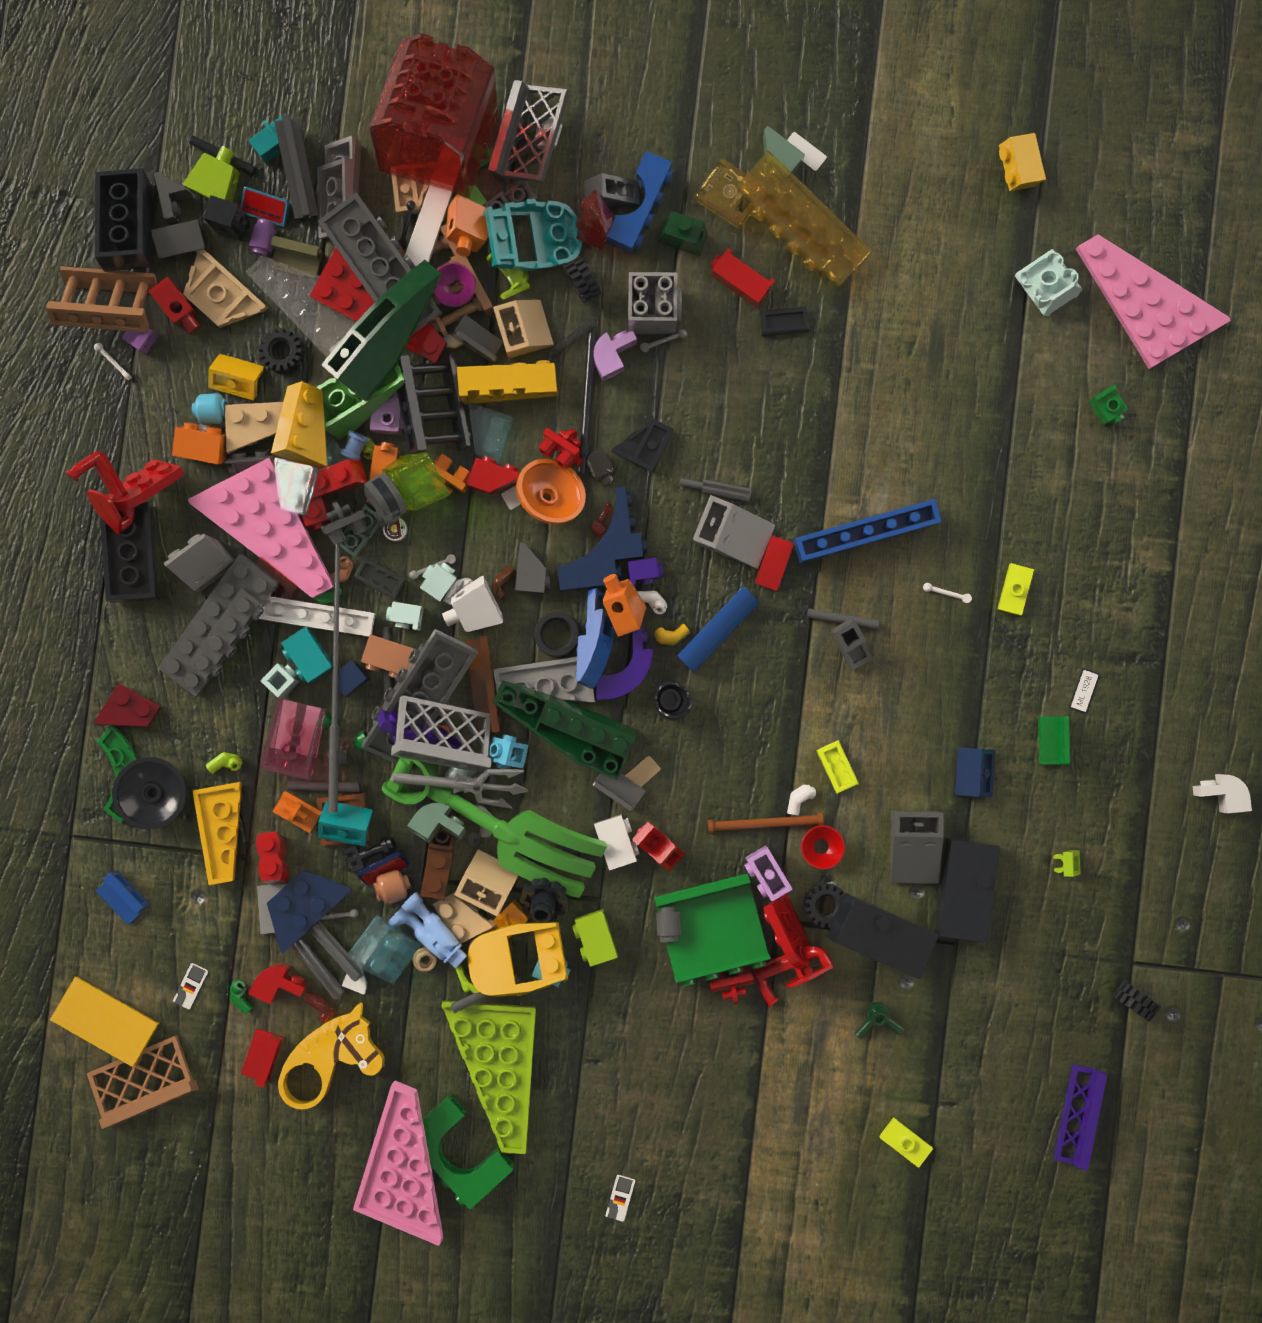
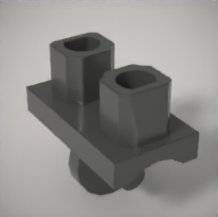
M337 502L332 503L334 510L326 513L329 520L338 517V520L321 527L323 534H327L335 545L346 540L341 527L349 524L354 535L367 531L363 519L366 516L363 510H358L344 517V513L351 511L350 506L347 504L340 507Z

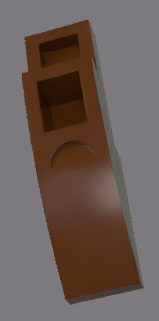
M451 809L448 817L450 818L453 815L459 819L460 814ZM441 827L428 846L429 852L420 896L422 898L445 901L457 838Z

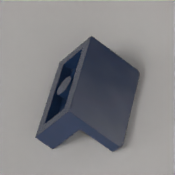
M958 748L956 795L993 798L996 750Z

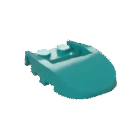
M526 199L524 202L505 203L502 208L493 210L492 206H490L483 212V216L486 217L493 260V263H491L492 267L524 272L566 264L574 260L581 251L582 238L578 218L575 212L564 203L550 200L538 202L536 199ZM512 216H528L535 261L519 262Z

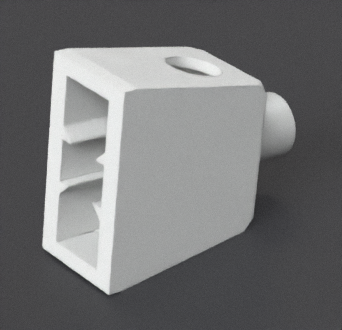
M484 575L451 596L453 609L442 613L447 626L461 622L466 632L503 623V614Z

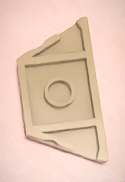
M204 249L196 250L197 256L194 266H191L190 278L188 283H186L183 295L219 328L268 309L264 303Z

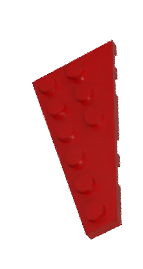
M335 247L309 297L357 322L375 302ZM428 323L411 336L406 349L436 364L443 354L447 342Z

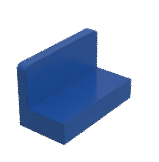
M118 871L110 872L103 879L105 882L96 890L126 924H131L150 905Z

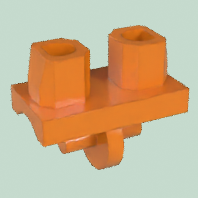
M442 453L434 463L430 461L426 466L429 471L441 478V481L433 477L430 481L436 487L434 494L440 496L442 492H445L450 496L453 489L447 486L448 483L465 494L468 489L466 484L471 472L459 466L454 476L449 474L447 470L453 461Z
M286 790L272 811L308 833L312 832L322 813L321 810Z

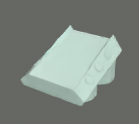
M1051 249L1015 275L1043 316H1050L1052 312L1073 298H1077L1082 291L1078 283V273L1074 269H1068L1063 263V257L1056 253L1054 249Z

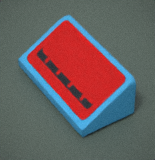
M244 186L240 204L243 212L249 217L268 220L277 226L285 227L292 207L290 202Z

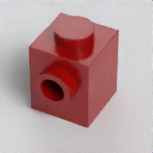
M323 497L299 503L305 527L310 530H322L321 527L333 522V519L329 520L326 513L330 512L327 500Z

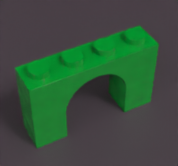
M450 1092L422 1118L431 1169H434L439 1175L438 1179L441 1184L447 1189L450 1187L456 1194L455 1198L458 1203L463 1207L466 1205L471 1210L513 1171L515 1163L506 1153L501 1152L499 1146L480 1164L468 1169L455 1167L445 1159L441 1149L442 1137L467 1111Z

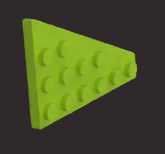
M442 1001V1009L455 1036L462 1058L465 1060L483 1109H485L491 1123L490 1126L497 1138L501 1152L526 1154L536 1007L475 1003L454 1014L450 1005L457 1001Z

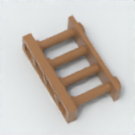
M447 224L440 227L443 235L436 242L433 254L444 248L446 250L450 248L454 256L450 257L451 260L441 266L452 262L465 265L474 276L476 284L474 294L476 297L473 298V302L441 319L438 316L431 321L434 329L438 333L442 332L444 337L448 335L445 327L460 320L464 314L467 316L476 310L479 312L483 310L486 316L494 313L493 306L467 257L459 255L456 252L457 244L446 238ZM401 248L399 249V252L404 258L405 252ZM462 282L450 287L452 294H459L463 290ZM435 296L431 297L436 305L441 303Z
M60 266L59 270L66 288L61 302L48 301L46 310L52 325L134 332L148 331L149 323L143 305L146 295L149 293L148 291L158 284L155 274L127 271L104 272L102 269ZM76 288L89 289L85 304L71 303ZM100 290H113L108 306L95 305ZM124 291L137 292L132 308L119 307Z

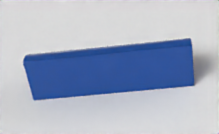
M743 586L677 655V658L694 673L759 605V602Z

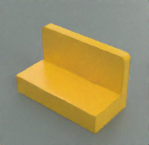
M219 354L209 367L208 388L254 401L257 396L258 379L264 372V366Z

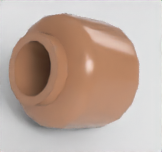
M398 870L379 875L376 883H373L378 901H383L386 905L406 899L407 890L411 889L407 875L402 876Z

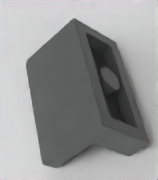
M197 219L151 230L158 257L166 258L204 249L205 243L202 231H205L203 222Z
M465 314L461 316L450 334L488 362L496 361L497 357L495 355L503 344L502 340Z
M600 773L592 784L631 812L646 792L645 789L622 773H620L618 780Z

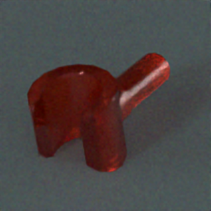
M606 503L601 515L594 521L591 527L592 532L598 537L607 529V526L602 522L612 506L609 503Z

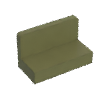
M272 236L270 244L274 249L270 265L272 270L312 280L317 279L323 252L318 246Z

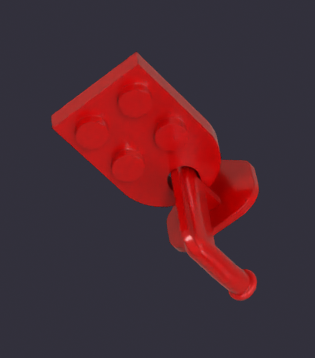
M101 451L92 453L65 472L74 481H79L78 478L84 472L95 467L109 495L107 496L92 489L88 490L86 494L97 514L117 534L132 524L134 520V507L144 503L185 475L181 466L160 460H152L146 463L145 468L141 471L128 475L125 478L126 481L122 483L107 455ZM118 510H121V512L123 513V518H121Z
M787 893L763 907L765 919L772 926L775 932V940L782 947L785 954L767 961L766 966L753 970L754 979L768 1004V1008L775 1004L779 997L776 998L766 978L794 967L797 975L786 984L787 988H792L834 968L829 954L824 949L810 945L809 939ZM818 957L821 965L812 968L810 966L812 959Z

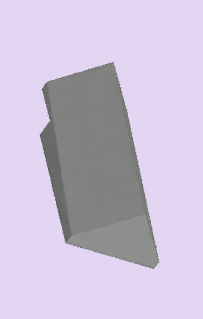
M349 136L324 145L325 165L317 167L318 220L356 192L359 194L361 144L356 136ZM318 222L319 239H330Z

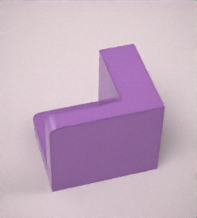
M148 328L147 332L126 331L122 339L146 355L159 335Z

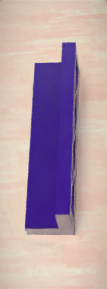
M1072 1064L1053 1157L1054 1160L1071 1163L1078 1169L1087 1171L1107 1074L1102 1070ZM1078 1071L1090 1073L1088 1083L1080 1088L1076 1082ZM1081 1094L1085 1100L1084 1106L1075 1111L1071 1105L1072 1099ZM1076 1117L1080 1123L1079 1130L1070 1135L1066 1129L1067 1123ZM1071 1141L1075 1147L1073 1157L1061 1155L1063 1146Z

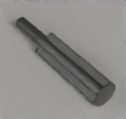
M681 478L679 482L682 486L702 489V493L747 502L750 501L752 488L705 479L704 482Z

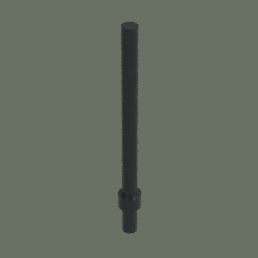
M588 333L580 434L581 444L578 447L580 449L579 457L583 461L578 466V475H587L588 457H591L589 441L595 371L594 348L597 343V334Z

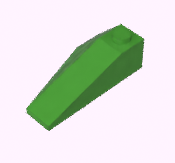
M399 363L367 402L336 378L329 379L316 387L323 390L325 430L337 439H341L350 430L354 431L359 428L406 382Z

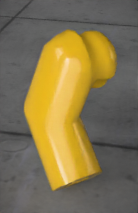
M682 624L675 631H668L663 627L657 628L654 632V637L660 644L674 646L691 632L685 624Z

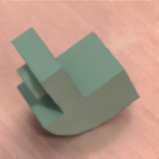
M430 803L423 806L407 825L409 831L428 843L431 842L440 827L459 840L466 833L463 827L464 823L453 815L449 818L448 816L451 813L450 806L442 803Z

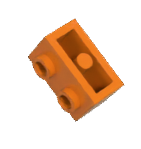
M185 422L184 426L175 427L172 456L214 464L225 463L227 458L226 433H221V428L207 427V430L198 428V424Z

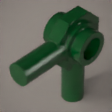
M873 1002L865 1010L866 1021L857 1029L855 1034L860 1039H863L874 1026L885 1025L900 1035L904 1027L891 1018L888 1006L882 1002Z

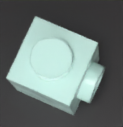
M444 562L442 565L436 563L434 567L429 565L422 575L425 580L420 588L438 601H441L456 579V575L453 574L455 570Z
M278 663L261 680L274 695L282 699L300 681L296 678L297 674L288 664L284 666Z

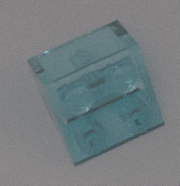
M376 915L348 955L360 969L394 984L413 959L414 953L422 945L399 927H392L388 920Z

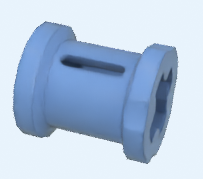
M350 430L348 433L350 437L345 448L341 449L340 453L350 459L361 460V451L365 443L369 442V438Z

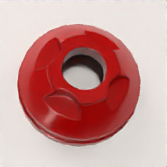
M820 825L811 828L806 832L801 841L803 858L809 865L817 869H830L836 866L843 858L845 852V844L841 834L830 826ZM819 839H824L828 843V849L824 853H817L814 849V844Z

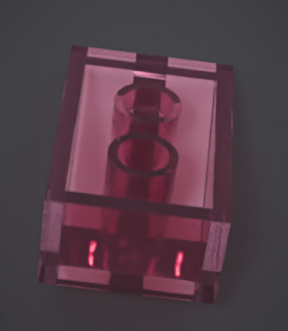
M278 698L259 768L311 782L326 710Z

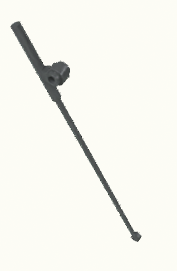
M340 543L335 544L332 724L330 726L329 750L327 752V762L329 764L328 813H338L339 766H344V764L349 762V751L339 747L338 726Z

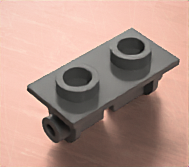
M269 449L256 450L252 454H246V451H236L231 453L225 463L232 464L228 466L229 474L236 475L267 458L274 459L276 455L272 454Z

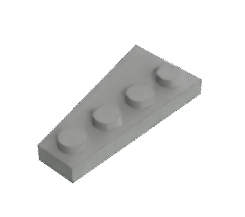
M577 657L493 669L497 692L502 680L564 700L595 702L593 688L589 689L576 682Z

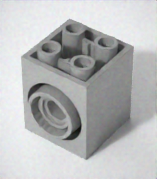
M629 272L628 331H633L634 334H676L677 322L681 321L682 289L677 287V273Z

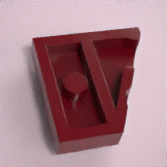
M118 683L93 723L97 726L114 725L117 727L134 726L136 728H149L161 707Z

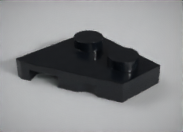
M652 418L619 445L613 447L611 452L653 472L674 429Z

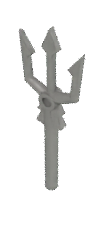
M486 769L479 777L467 775L466 778L458 773L455 778L392 773L391 779L394 783L452 788L453 794L460 791L464 793L472 792L477 803L513 809L512 806L502 798L498 800L482 798V790L510 791L513 795L528 792L527 788L516 783L511 786L484 783L489 775H507L508 778L524 772V770Z

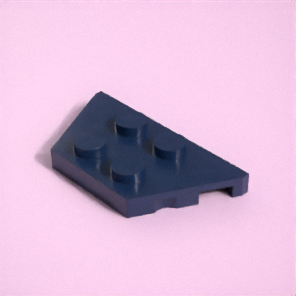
M305 869L295 876L267 902L280 952L282 954L286 952L353 889L350 886L339 884L326 877L315 875V873Z

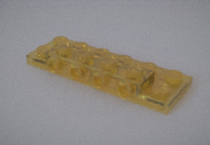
M769 150L735 186L752 203L750 206L754 209L752 214L757 220L761 222L765 220L771 226L769 228L770 232L776 238L782 237L788 242L786 245L788 250L794 255L799 253L805 259L803 263L810 271H822L837 287L847 279L871 252Z

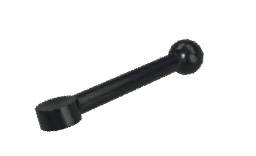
M408 201L406 204L408 210L402 236L398 240L402 249H405L407 246L405 240L412 210L416 207L414 201Z

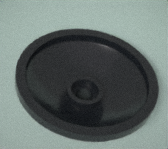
M156 757L140 758L127 764L118 773L112 788L113 804L119 816L133 827L146 830L158 829L174 821L183 810L187 797L186 783L180 771L170 762ZM151 788H154L157 792L155 797L149 795Z

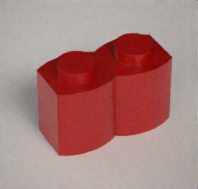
M275 831L258 834L256 849L261 857L258 865L260 878L269 885L286 883L289 878V867L284 859L287 852L284 837Z

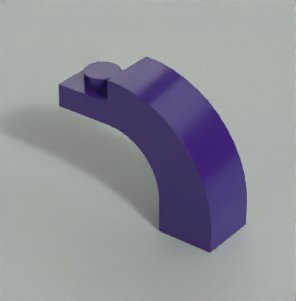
M642 625L639 630L632 632L633 657L630 664L620 673L601 675L596 684L597 700L614 699L624 696L633 691L644 680L651 665L652 649H643V645H647V631H642Z

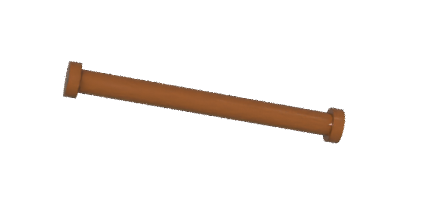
M822 812L810 816L713 822L712 819L707 820L708 834H713V831L824 825Z

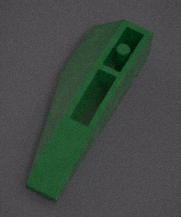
M423 260L387 290L363 314L321 365L336 379L367 402L398 364L443 275L430 263Z
M502 680L493 701L495 705L573 762L616 780L620 776L638 732L633 727L582 706Z

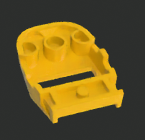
M559 923L511 924L477 937L471 943L468 950L469 973L475 988L481 993L492 997L521 996L550 987V985L560 981H567L568 974ZM534 931L542 980L516 984L508 936Z

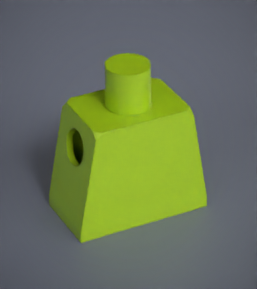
M221 146L216 158L206 153L202 154L183 185L207 199L212 195L233 202L240 172L230 165L235 152Z

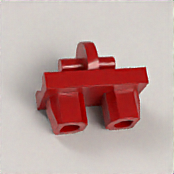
M546 428L542 432L544 440L538 447L542 455L550 458L555 451L559 452L560 454L555 460L564 470H567L574 463L578 466L582 463L583 459L579 457L580 449L578 448L581 442L577 440L578 432L576 430L570 429L567 432L561 430L559 434H556L549 428Z
M747 966L742 967L743 972L736 973L735 977L726 978L725 972H720L719 978L712 979V982H710L711 993L731 990L722 993L723 1000L732 998L734 1005L739 1004L738 997L747 994L745 988L737 990L736 988L754 985L753 975L749 973Z

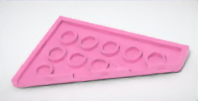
M394 1081L387 1097L353 1210L440 1246L443 1240V1231L418 1091L415 1088Z

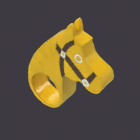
M362 1002L351 1013L336 1017L313 1031L289 1055L283 1065L278 1081L280 1096L286 1104L296 1109H308L317 1105L329 1091L338 1061L350 1065L357 1064L364 1074L370 1076L377 1074L382 1069L385 1057L371 1040L370 1022L362 1016ZM304 1063L314 1065V1069L318 1071L322 1079V1089L319 1096L309 1101L299 1100L294 1097L287 1085L291 1069Z

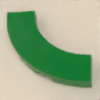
M110 725L96 742L107 754L114 769L115 779L127 764L137 759L129 740L117 726ZM111 793L103 810L120 824H124L125 821L119 816L114 807Z

